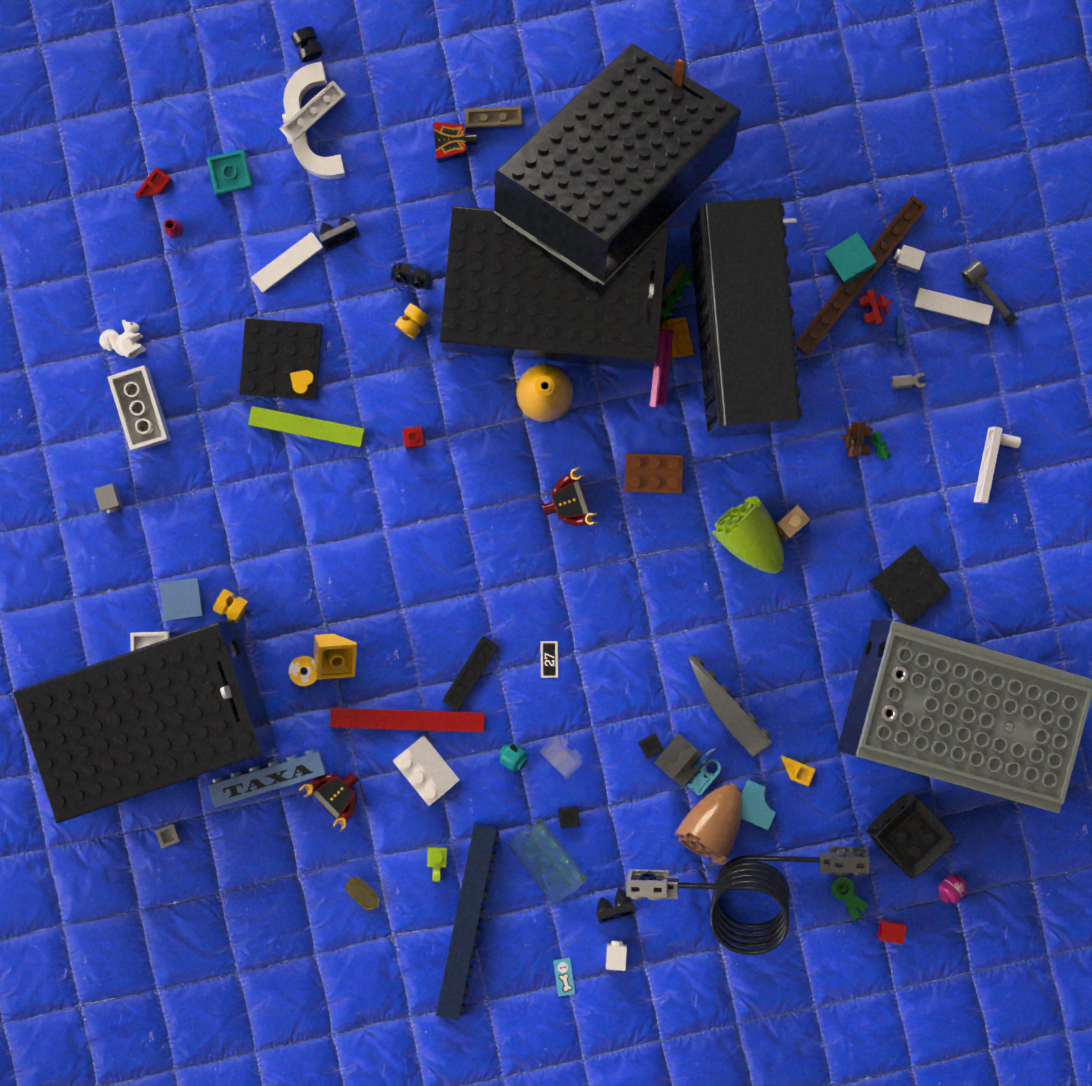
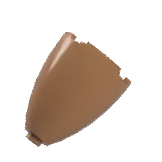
M732 783L729 785L725 784L706 795L691 809L677 828L674 835L679 836L678 841L699 856L712 857V862L724 865L733 849L740 828L742 816V794L739 791L740 788Z

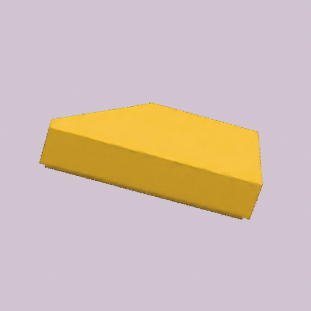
M782 755L781 759L789 778L809 787L816 769Z

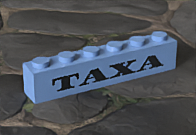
M315 749L304 752L305 756L297 757L296 754L286 757V761L279 763L278 760L267 763L268 767L262 769L260 765L249 768V773L242 774L239 771L230 774L231 778L224 780L223 777L213 779L212 784L208 785L214 808L327 774L322 752H316Z

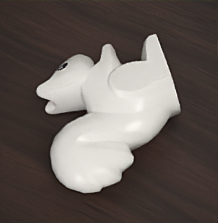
M122 320L125 332L121 335L113 329H108L100 336L99 342L104 350L111 351L114 349L119 355L126 356L127 358H134L146 351L145 347L137 342L143 336L137 333L140 330V326L134 322Z

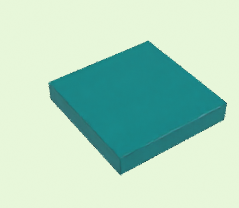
M244 149L207 158L216 196L253 188Z
M858 232L825 252V255L844 284L878 264Z

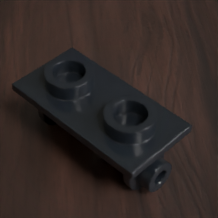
M400 262L398 264L394 263L391 270V280L401 284L412 285L417 289H428V282L431 278V273H428V270L415 267L414 273H412V266Z

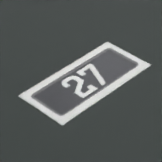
M540 641L541 678L558 677V641Z

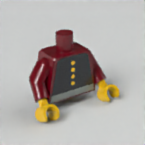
M580 467L574 468L570 473L561 477L554 485L553 493H551L552 502L542 505L545 516L557 513L558 519L562 520L564 524L576 527L598 524V521H592V516L597 515V513H589L578 480L583 478L584 474L577 475V470Z
M350 772L345 778L339 774L335 776L329 773L316 777L308 784L300 787L299 791L303 788L307 789L308 793L304 797L306 798L312 794L336 818L333 827L337 823L342 825L339 831L342 832L346 823L355 813L358 800L355 796L357 792L352 787L359 781V778L353 772Z

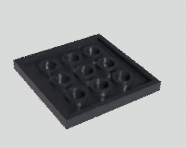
M245 318L239 394L316 400L322 324ZM308 370L313 374L314 381L308 385L306 393L298 394L293 389L290 373Z

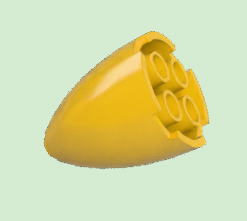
M539 364L523 373L517 384L516 398L520 409L526 416L535 421L548 422L562 417L568 411L573 400V387L569 377L562 369L551 364Z

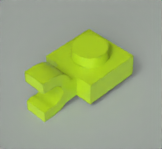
M428 847L427 867H433L432 881H441V867H447V848Z

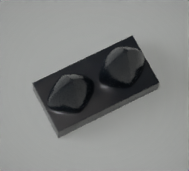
M341 217L336 228L322 222L319 238L327 252L360 236L354 220Z
M618 888L616 892L615 907L604 897H601L597 904L596 915L599 924L636 914L634 903L630 897H626V892L621 888Z

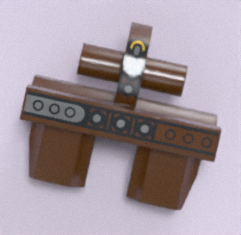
M852 422L851 429H847V435H841L840 439L846 441L845 448H848L847 457H862L870 454V446L864 445L863 442L864 438H871L873 428L866 426L865 422Z

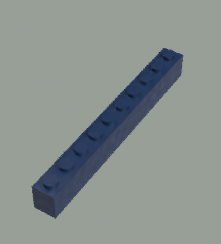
M474 822L436 1016L459 1020V1015H464L466 1004L462 1003L463 996L468 995L469 985L466 984L467 977L472 975L473 965H470V960L475 958L477 946L473 945L474 940L479 939L481 927H477L478 920L483 919L484 908H481L482 900H487L488 889H485L486 881L490 882L492 870H489L490 862L494 863L496 851H492L494 843L498 844L500 834L496 832L497 827Z

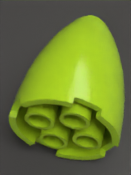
M757 496L746 498L744 504H740L735 508L733 506L719 518L714 525L716 530L712 531V534L729 552L744 563L758 570L776 574L782 570L784 564L783 547L778 530Z

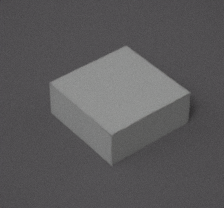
M174 823L155 830L161 848L181 841Z

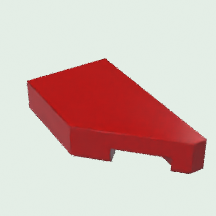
M155 167L135 196L140 198L161 195L172 179Z

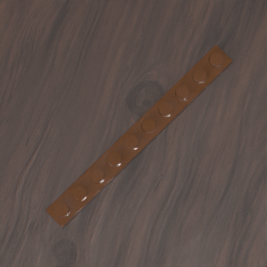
M913 195L910 197L869 249L878 264L848 283H842L795 341L794 345L807 356L810 355L926 210V205Z

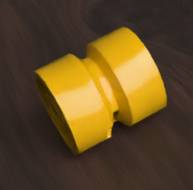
M410 303L404 311L405 316H400L395 326L409 337L415 339L421 331L420 326H425L430 317Z
M223 589L213 606V611L220 615L226 614L227 619H234L235 623H238L249 601L240 596L235 598L234 593Z

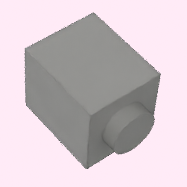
M111 483L94 489L100 511H106L107 514L117 512L118 508L122 507L116 484Z

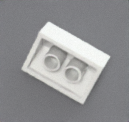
M424 735L393 760L394 764L428 806L460 780Z

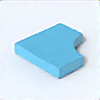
M747 779L741 793V819L769 830L776 812L771 810L765 802L764 793L766 787Z

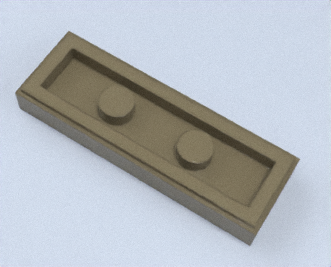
M522 106L465 109L466 129L523 126Z

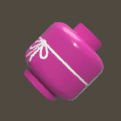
M957 874L955 876L948 875L938 886L939 897L946 903L951 902L955 904L967 893V883Z

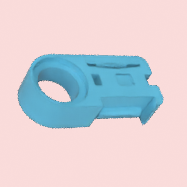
M709 759L708 763L714 762L717 764V770L714 773H709L706 765H702L699 769L700 772L698 771L692 778L691 783H687V786L697 795H701L720 773L721 765L717 760Z

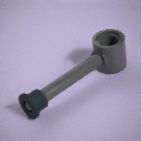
M975 260L961 271L962 278L971 287L976 284L980 286L1004 316L1003 320L1007 323L1006 327H1009L1019 319V316L1016 317L1013 312L1006 308L983 279L988 275V272L980 261Z

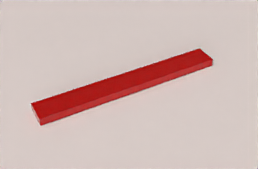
M331 708L330 727L484 732L485 713Z

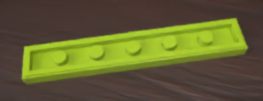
M254 406L251 407L248 422L250 426L361 448L365 430L364 428Z

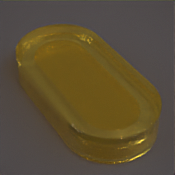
M352 877L347 881L345 886L346 892L362 908L372 910L377 907L379 896L363 879Z

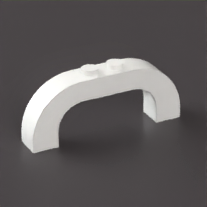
M322 61L300 68L288 81L283 98L285 114H282L284 124L301 109V102L307 91L315 87L327 85ZM306 132L294 143L287 138L288 144H292L298 161L309 173L323 179L346 177L341 154L330 157H321L314 154L309 148Z

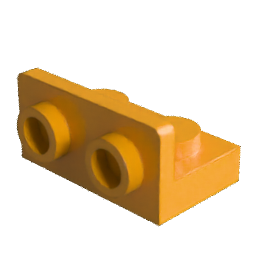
M686 317L669 319L660 323L659 330H673L671 359L694 355Z

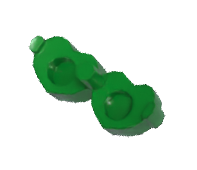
M876 431L871 436V443L878 447L877 455L880 458L888 459L891 457V453L885 446L887 442H884L881 432Z

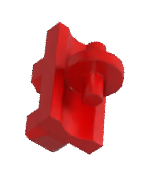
M876 290L867 291L868 294L859 297L862 308L871 305L873 312L864 315L865 322L868 325L884 324L885 320L881 308H883L884 314L890 313L888 306L892 305L893 302L892 300L886 301L884 294L879 296L881 301L879 303Z

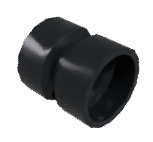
M311 26L299 29L291 35L294 46L298 48V56L303 63L313 61L324 53L320 42L316 41L318 37Z

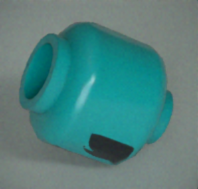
M511 743L508 746L504 745L499 752L501 755L500 763L512 772L521 771L528 762L527 752L516 743Z

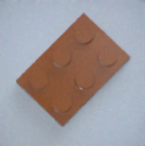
M625 454L624 492L682 494L683 455Z

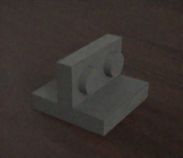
M678 733L654 763L670 778L684 787L700 769L695 770L692 765L703 754Z

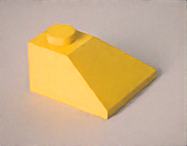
M336 634L314 635V660L317 680L355 677L357 643Z

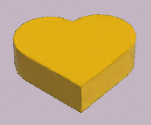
M308 370L290 373L294 391L298 394L306 393L308 385L314 381L313 374Z

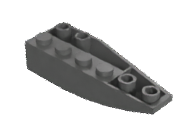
M690 655L688 659L695 678L714 713L728 731L751 756H755L769 746L772 741L769 739L771 735L762 726L759 728L756 725L758 723L757 719L748 712L746 714L741 709L743 705L736 698L733 700L728 695L730 691L724 684L720 686L715 681L717 677L711 670L706 671L703 668L704 662L697 655L695 657Z

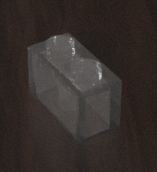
M555 734L539 752L567 779L583 763L581 760L583 756L576 749L572 751L567 746L569 742L562 735L558 737Z

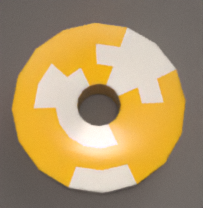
M300 656L291 662L289 676L295 684L309 686L317 680L314 658ZM303 667L308 670L306 675L301 673Z

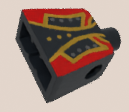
M433 122L437 163L466 156V146L477 145V134H465L464 125Z

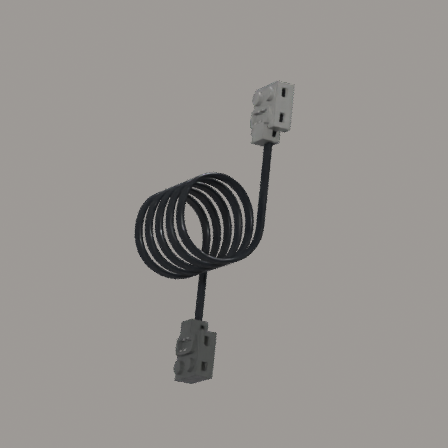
M829 846V853L820 852V857L740 856L722 866L714 883L679 882V877H669V870L629 869L626 880V897H631L635 900L643 899V897H647L649 900L678 899L679 888L713 889L710 923L717 940L732 952L743 955H759L777 948L785 939L789 929V887L787 881L776 868L759 861L819 862L820 873H834V875L853 873L856 876H863L865 873H869L868 847ZM727 890L760 891L776 899L781 905L782 910L777 916L766 922L744 923L726 914L718 899Z

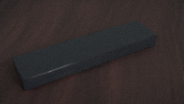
M482 636L442 701L458 711L499 645Z

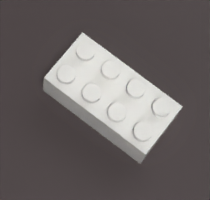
M143 365L108 376L107 378L130 450L137 452L171 441L149 368Z

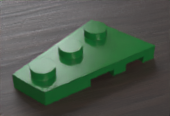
M689 268L685 269L672 294L667 299L663 309H661L660 322L671 318L674 313L673 305L675 303L679 304L684 296L681 293L685 286L688 288L694 278L691 277L693 271Z

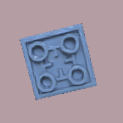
M199 578L159 583L164 621L203 616Z

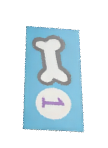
M570 958L553 960L558 997L575 994Z

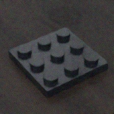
M915 545L869 581L906 625H909L951 590Z

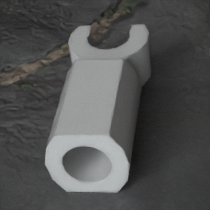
M918 373L914 377L911 375L891 376V388H912V385L922 388L926 386V383L920 384L918 377L925 376V373Z

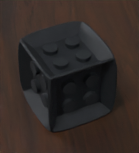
M907 792L895 800L866 830L878 847L911 879L918 877L930 868L956 840L950 830L933 811L911 792Z

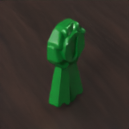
M838 876L831 883V892L838 900L845 901L851 920L854 922L856 918H861L856 906L862 912H865V908L869 905L854 894L855 887L851 879Z

